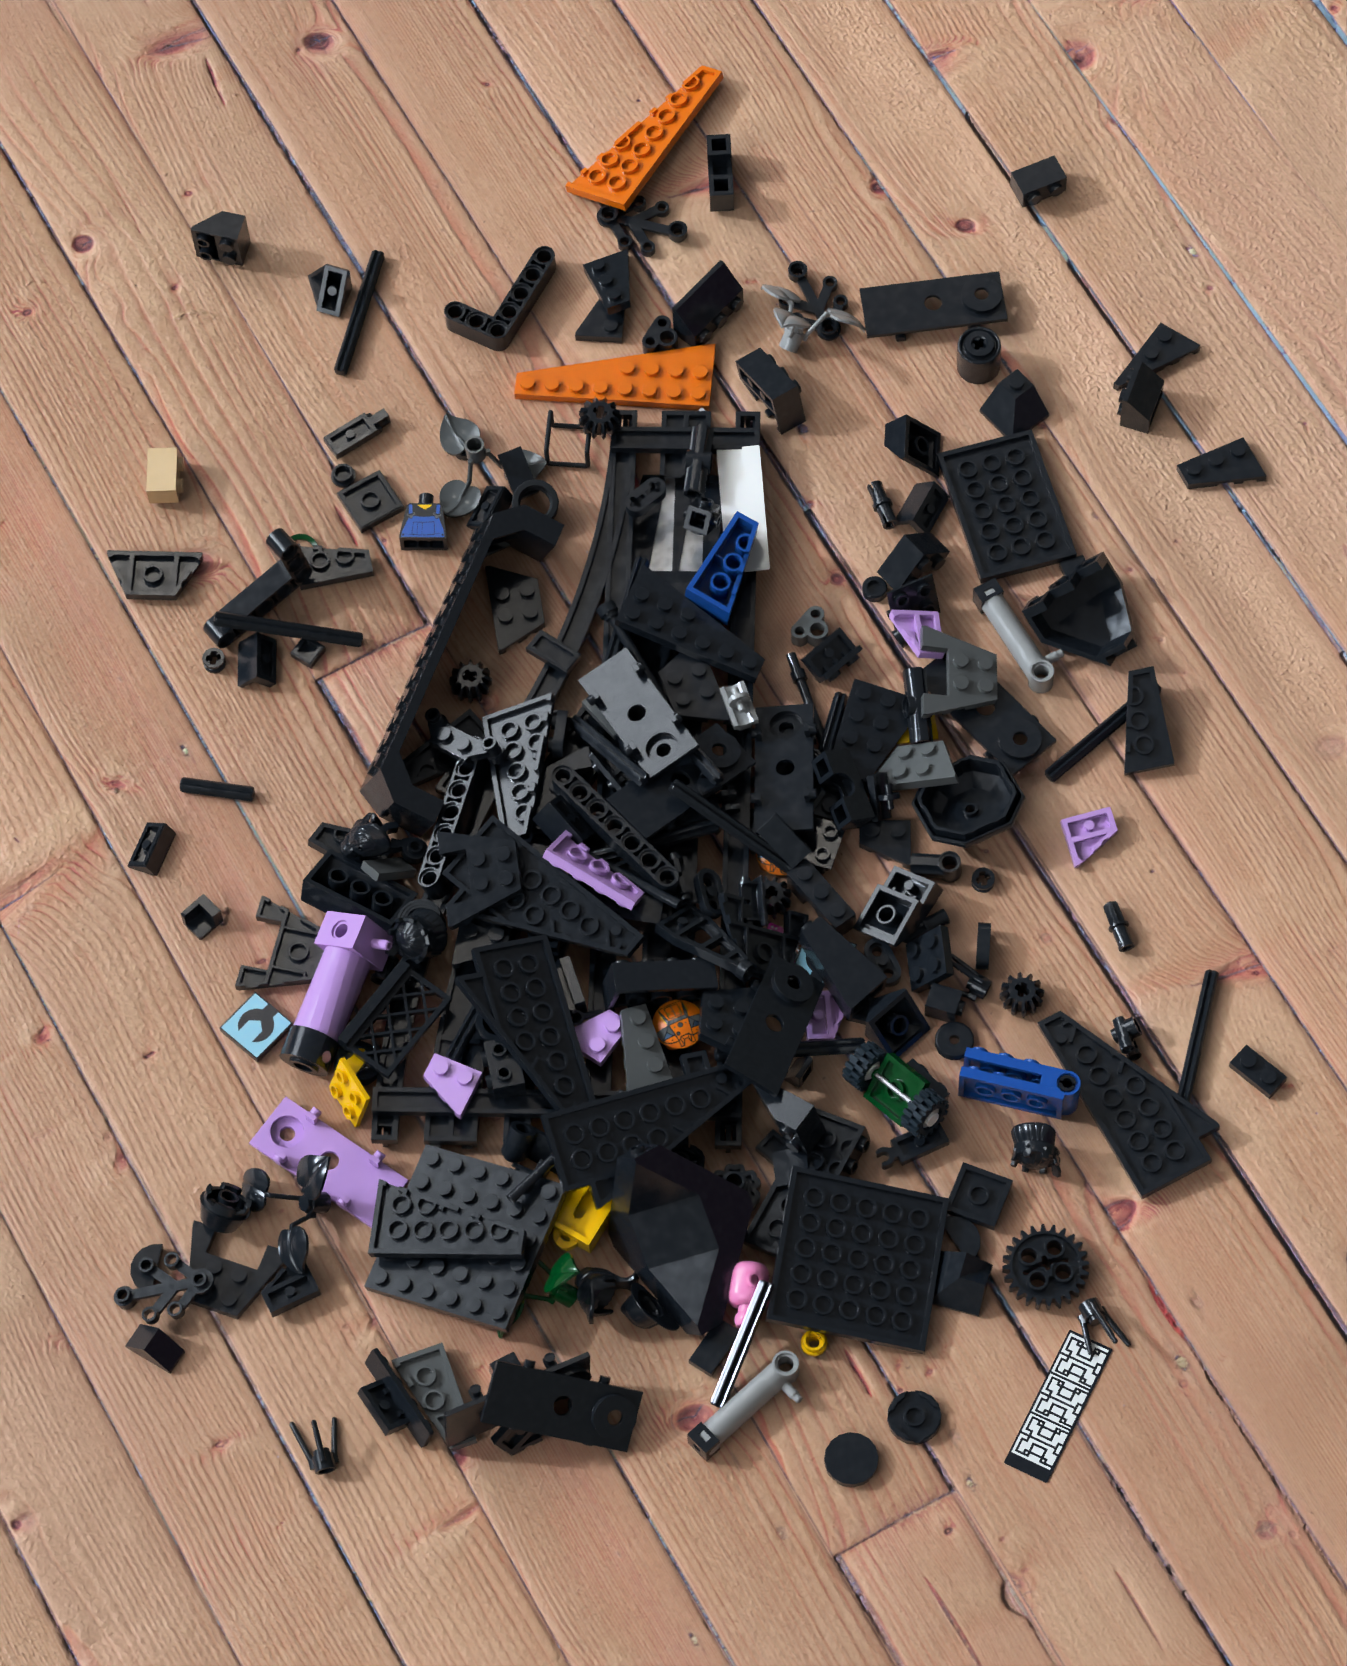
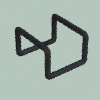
M549 410L544 444L546 465L589 468L591 433L586 434L585 463L550 461L551 427L583 429V427H580L579 424L554 423L553 411Z

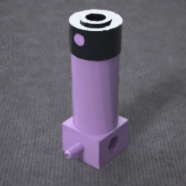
M327 911L314 942L324 952L296 1020L290 1028L280 1052V1058L285 1063L300 1071L316 1076H327L329 1074L336 1053L339 1050L338 1036L347 1027L369 970L383 971L389 956L385 953V950L388 951L392 948L393 939L392 936L387 935L384 929L366 915Z

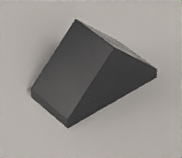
M143 1324L139 1325L125 1345L129 1350L169 1374L185 1353V1350L161 1329Z

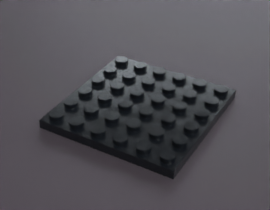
M426 1144L407 1189L420 1195L424 1194L453 1204L465 1211L476 1212L488 1219L499 1220L524 1229L527 1232L524 1259L377 1257L364 1287L374 1293L509 1333L568 1192L563 1193L559 1182L541 1177L513 1204L506 1196L529 1175L528 1173Z
M792 1166L771 1283L774 1288L768 1300L765 1321L923 1354L926 1347L949 1198Z

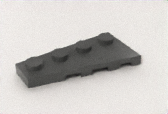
M646 1003L621 1010L620 1025L622 1046L624 1048L626 1091L672 1079Z
M439 1343L391 1361L445 1441L444 1412L461 1406L464 1402L443 1343ZM476 1436L450 1446L449 1449L453 1452L476 1444Z

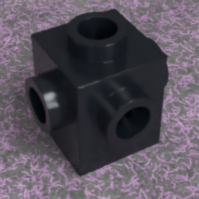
M696 498L693 502L686 505L683 518H685L683 528L690 530L694 534L708 535L714 528L717 529L721 520V514H719L720 505L715 504L710 498Z

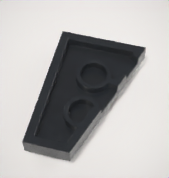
M298 544L312 568V574L300 586L301 590L374 576L369 550L342 547L326 549L319 545L303 547Z

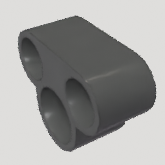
M819 606L810 607L791 628V641L797 647H802L807 643L816 647L828 637V626L824 622V610ZM821 630L824 633L820 636H815L811 632Z

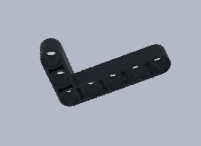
M541 246L534 251L494 316L458 301L448 303L444 308L448 330L494 351L507 349L556 271L555 252L548 246Z
M282 528L271 532L266 539V545L277 562L219 611L262 618L309 579L312 574L309 562L298 544ZM214 615L206 621L203 627V631L219 648L229 646L247 631L215 626Z

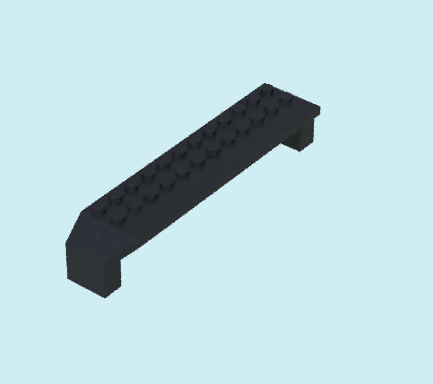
M524 504L493 513L488 520L484 519L479 528L474 530L468 548L462 556L460 566L443 599L440 611L434 619L433 627L424 642V647L415 662L413 672L405 685V690L396 705L394 715L387 725L386 733L377 748V753L368 768L366 778L360 789L361 794L379 817L389 822H397L399 827L419 837L435 824L444 801L412 785L399 752L484 558L510 546L541 562L556 546L564 524Z

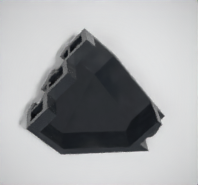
M1101 552L1075 567L1076 571L1072 574L1062 576L1048 587L1049 590L1040 597L1035 596L1028 601L1022 613L1041 643L1111 666L1117 656L1137 647L1123 582L1105 553Z

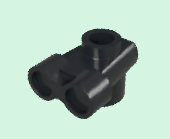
M1123 1016L1116 1017L1112 1021L1114 1028L1110 1030L1114 1041L1119 1044L1121 1052L1126 1054L1129 1060L1135 1061L1142 1056L1139 1046L1135 1041V1038L1142 1035L1141 1028L1134 1016L1125 1019Z

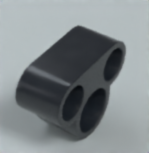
M658 316L642 339L644 354L678 348L677 333L671 328V320L667 316ZM668 338L673 340L670 343L662 342L663 339Z

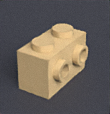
M177 447L148 448L146 492L149 503H179V493L184 491L183 478H180V472L184 471V457L179 456Z

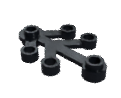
M638 195L626 211L604 205L597 212L598 223L612 230L617 238L618 248L621 251L626 249L629 251L632 248V239L630 236L625 235L620 225L630 228L641 245V254L645 257L654 255L655 244L648 239L643 230L669 236L675 243H680L687 238V226L682 221H674L669 226L647 221L656 216L660 218L668 216L669 205L665 201H659L655 206L645 210L646 199ZM637 202L643 203L640 206L635 205ZM665 208L664 211H659L658 209ZM633 210L640 212L632 217L625 215ZM624 241L629 242L626 245L621 244ZM645 247H651L652 249H651V250H645L644 248H645Z
M794 261L788 267V276L791 281L798 283L807 302L803 300L800 303L794 302L793 308L814 314L818 320L825 312L824 309L831 293L837 289V279L833 276L825 277L823 279V288L817 298L807 280V265L802 261ZM829 282H831V283H833L834 285H833V286H827L826 284L829 283ZM841 294L836 295L833 299V309L846 310L848 307L847 297ZM779 299V307L788 311L789 305L782 303L785 300ZM843 301L844 304L838 305L837 302ZM793 313L795 316H799L807 320L811 324V326L817 321L805 318L801 313ZM827 317L817 326L815 331H817L821 339L832 341L839 337L841 325L837 320Z
M169 1252L164 1257V1264L170 1270H178L186 1277V1279L175 1280L158 1268L150 1257H144L138 1264L140 1271L145 1275H151L161 1284L137 1289L122 1286L115 1291L114 1301L121 1309L129 1310L135 1306L137 1300L160 1296L153 1306L143 1309L141 1314L143 1320L150 1325L157 1323L160 1314L166 1307L168 1314L177 1320L185 1315L186 1308L198 1294H207L212 1290L214 1276L205 1268L192 1269L182 1261L176 1252ZM172 1258H176L175 1263L169 1264ZM147 1263H151L148 1269H144ZM204 1277L200 1284H196L200 1278ZM187 1290L179 1302H171L178 1292ZM124 1293H127L124 1299H120ZM176 1307H180V1310L173 1314V1310ZM154 1312V1316L147 1319L148 1314Z

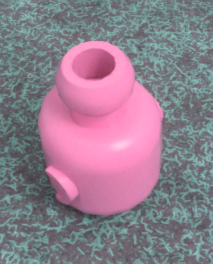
M740 1261L733 1269L728 1303L733 1308L738 1309V1313L734 1318L738 1328L742 1325L759 1281L764 1280L770 1283L769 1270L762 1263Z

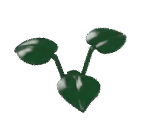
M564 1253L555 1262L552 1269L539 1260L538 1265L550 1275L544 1286V1292L549 1294V1297L525 1293L513 1324L520 1317L525 1304L524 1300L526 1299L545 1301L552 1305L557 1301L567 1308H570L575 1303L578 1289L567 1283V1281L579 1274L580 1271L570 1253ZM497 1330L498 1337L503 1339L505 1332Z

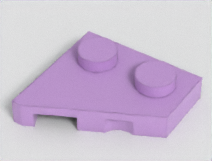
M822 991L813 1011V1016L805 1030L806 1041L834 1039L844 1014L829 991Z

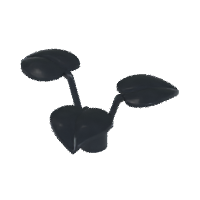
M306 1155L300 1159L296 1177L298 1184L302 1187L301 1192L304 1194L302 1196L269 1193L270 1178L262 1169L251 1168L243 1175L242 1195L246 1199L251 1198L252 1204L250 1209L252 1212L262 1211L266 1206L268 1197L299 1201V1208L307 1213L306 1216L292 1222L289 1229L282 1230L278 1239V1252L282 1262L290 1270L298 1274H305V1262L309 1249L308 1235L298 1225L309 1219L316 1218V1213H327L331 1207L329 1194L322 1192L329 1169L330 1156Z

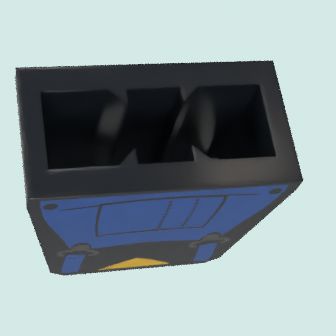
M421 493L419 495V503L407 504L399 534L401 550H448L443 507L440 503H433L434 496L432 494Z

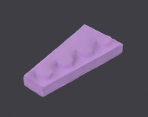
M567 830L545 850L542 858L549 861L552 866L561 868L578 881H583L593 887L599 894L606 895L616 901L621 907L632 910L641 901L645 893L621 873L611 872L609 864L602 858L595 859L588 853L590 848L585 844L580 843L578 845L571 840L572 834Z

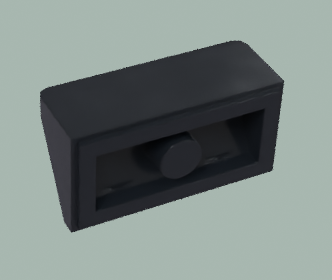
M486 486L481 496V501L473 511L466 526L475 530L479 528L484 519L488 520L493 513L509 509L513 498L511 492L505 486Z
M147 822L128 863V867L157 876L175 838V831L166 823Z

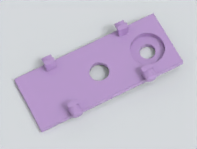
M285 1096L249 1142V1145L294 1176H296L297 1166L302 1157L306 1155L323 1156L327 1153L335 1154L339 1158V1164L334 1169L328 1170L322 1192H327L332 1202L372 1228L379 1179L397 1187H405L409 1182L408 1179L382 1162L386 1156L379 1150L374 1155L369 1154L318 1119L322 1112L316 1107H313L310 1112L306 1111ZM283 1129H293L295 1137L290 1141L282 1140L280 1133Z

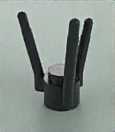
M952 954L953 967L970 978L965 987L969 989V992L963 991V997L974 1002L977 997L984 999L992 985V981Z
M1098 1298L1087 1299L1079 1305L1078 1308L1081 1315L1077 1318L1082 1327L1088 1355H1092L1093 1350L1087 1323L1091 1326L1101 1324L1112 1342L1117 1344L1118 1340L1111 1330L1112 1328L1127 1347L1131 1346L1130 1341L1109 1316L1105 1307L1101 1306Z
M332 1418L331 1452L329 1448H323L316 1420L311 1421L317 1450L313 1451V1457L295 1423L290 1422L289 1425L308 1460L310 1470H315L317 1475L335 1471L336 1464L340 1463L337 1454V1418Z

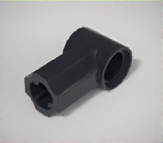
M946 851L941 855L912 853L910 872L922 877L941 878L948 883L955 882L962 874L961 859L953 851ZM948 864L956 866L949 870L944 868Z

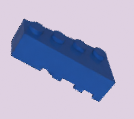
M738 511L685 591L686 598L709 616L725 625L728 624L759 525L758 522Z

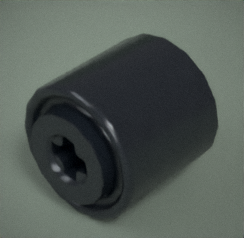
M973 327L966 330L960 336L957 343L956 364L961 378L969 383L985 384L992 381L998 375L1001 364V340L991 329Z

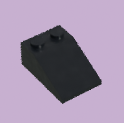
M753 1085L760 1100L779 1129V1133L785 1139L786 1146L794 1152H799L800 1150L809 1155L826 1132L814 1105L783 1088H780L778 1095L773 1097Z

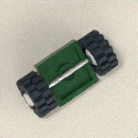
M867 1041L866 1044H861V1048L857 1047L855 1049L854 1055L851 1054L849 1056L850 1060L846 1061V1067L842 1071L844 1073L842 1074L843 1078L860 1092L865 1090L866 1092L863 1097L900 1127H904L915 1137L921 1139L922 1137L926 1138L928 1134L931 1135L933 1129H937L939 1127L938 1124L944 1121L945 1118L943 1116L948 1113L946 1109L949 1108V1102L935 1090L928 1088L931 1082L896 1054L887 1053L875 1042Z

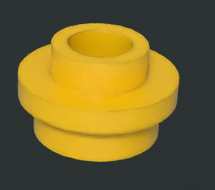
M807 1331L803 1334L801 1349L805 1354L816 1357L823 1354L827 1349L828 1342L824 1333ZM813 1340L819 1343L815 1348L809 1345Z

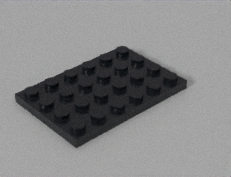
M1032 429L937 453L938 464L980 583H985L993 578L997 580L1058 564L1077 557Z

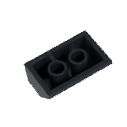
M720 260L672 307L673 329L676 331L677 336L691 347L707 343L712 333L717 328L723 327L728 317L733 312L739 311L743 306V288L723 261Z

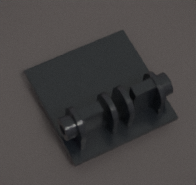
M932 573L886 592L890 610L886 611L888 618L892 609L938 611V613H941Z
M814 817V831L796 832L812 849L800 863L808 859L820 874H825V871L832 870L845 830L837 831L833 821Z

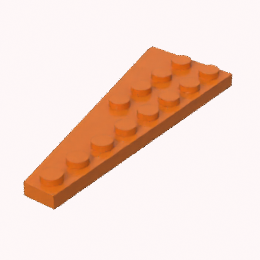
M703 65L683 81L682 87L677 92L668 94L665 97L666 101L661 106L652 108L649 111L650 115L645 120L636 122L614 142L615 144L608 152L597 156V161L590 168L582 169L580 171L581 175L572 183L568 182L565 185L567 192L626 211L723 80L722 71Z
M705 344L519 372L516 375L514 397L515 399L572 403H585L587 400L593 403V399L596 396L598 401H602L606 397L607 404L615 402V405L685 410L704 408L705 411H710L716 344Z

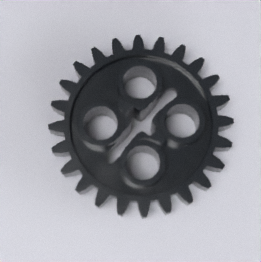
M1042 1224L1038 1232L1031 1226L1029 1235L1022 1230L1020 1232L1021 1240L1013 1237V1246L1007 1245L1006 1252L1009 1255H1003V1262L1007 1264L1002 1266V1273L1007 1274L1004 1277V1283H1012L1009 1286V1292L1018 1291L1016 1300L1025 1297L1026 1306H1029L1032 1301L1036 1302L1037 1310H1039L1042 1303L1046 1305L1047 1310H1050L1051 1303H1055L1060 1309L1062 1300L1071 1304V1295L1079 1297L1080 1291L1078 1288L1085 1289L1086 1282L1082 1279H1088L1089 1272L1086 1269L1089 1268L1090 1263L1084 1261L1087 1258V1251L1079 1252L1082 1249L1083 1243L1078 1242L1074 1244V1234L1068 1238L1065 1237V1228L1060 1233H1056L1055 1225L1051 1227L1050 1231H1046L1045 1225ZM1055 1247L1060 1250V1253L1052 1255L1047 1250ZM1030 1255L1035 1258V1261L1027 1263L1022 1260V1257ZM1045 1264L1047 1268H1050V1270H1046V1268L1041 1267V1265ZM1063 1271L1068 1273L1070 1277L1060 1279L1056 1274ZM1039 1279L1043 1281L1044 1285L1035 1287L1031 1284V1281Z

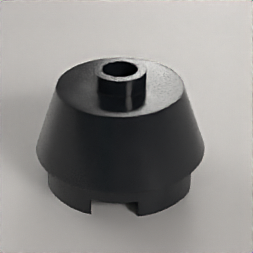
M222 1182L220 1186L209 1184L200 1195L201 1221L208 1228L216 1232L232 1233L250 1216L251 1198L246 1199L241 1194L242 1189L226 1182Z

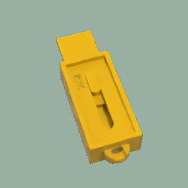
M589 1186L568 1192L551 1231L553 1232L555 1244L560 1249L566 1251L578 1246L591 1254L609 1224L612 1199L601 1209L596 1210Z

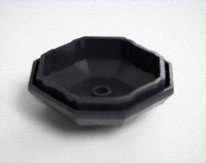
M969 755L953 762L959 783L919 788L911 803L932 841L969 848L1012 828L1026 798L1004 761Z

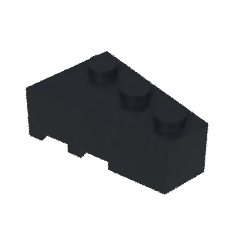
M758 348L735 361L740 380L756 401L760 399L768 408L765 410L768 418L774 416L778 425L777 430L781 435L806 422L799 394L802 392L799 383L795 379L791 380L787 371L784 367H779L771 354L767 355L761 348Z

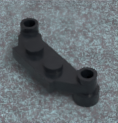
M430 708L426 711L425 718L431 735L428 742L435 749L467 765L482 759H487L490 764L498 765L506 759V750L493 736L479 740L451 726L446 716L441 714L437 708Z

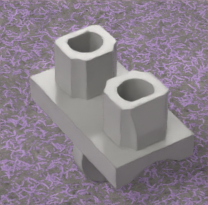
M744 681L729 687L720 688V694L734 730H744L750 728L753 724L759 723Z

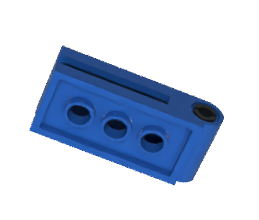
M967 1047L964 1055V1066L961 1067L959 1074L958 1096L1061 1120L1062 1115H1070L1078 1108L1081 1081L1079 1076L1072 1071L1042 1065L1033 1059L1021 1060L1007 1053L995 1054L988 1052L982 1047Z

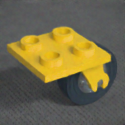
M359 1041L355 1046L362 1052L373 1051V1046L364 1041ZM339 1048L334 1059L335 1073L329 1085L330 1092L341 1104L345 1117L351 1120L354 1127H358L371 1099L363 1086L371 1084L377 1078L378 1072L351 1052L347 1051L346 1053ZM380 1055L377 1056L378 1064L380 1061Z

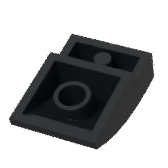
M894 865L884 885L877 884L853 928L856 931L897 947L922 923V920L929 914L943 890L936 882Z

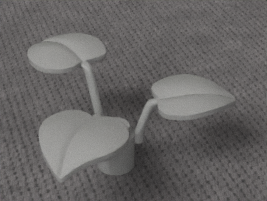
M763 284L761 290H765L773 297L785 300L789 305L788 311L777 307L773 310L781 328H785L779 346L787 351L797 353L802 340L807 341L808 336L827 317L857 326L864 333L866 331V328L853 315L833 308H828L811 326L807 320L793 314L794 302H801V299L795 293L778 286ZM804 328H809L808 331L804 334Z

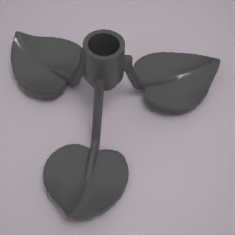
M446 413L440 427L441 446L445 452L453 456H458L466 451L468 475L466 484L461 480L447 482L440 491L439 499L444 515L447 517H462L473 512L481 501L480 489L470 486L472 483L473 464L481 463L488 456L500 469H502L500 461L491 453V450L489 448L485 449L484 441L480 438V430L475 423ZM523 450L533 478L536 479L546 467L547 462L540 455Z

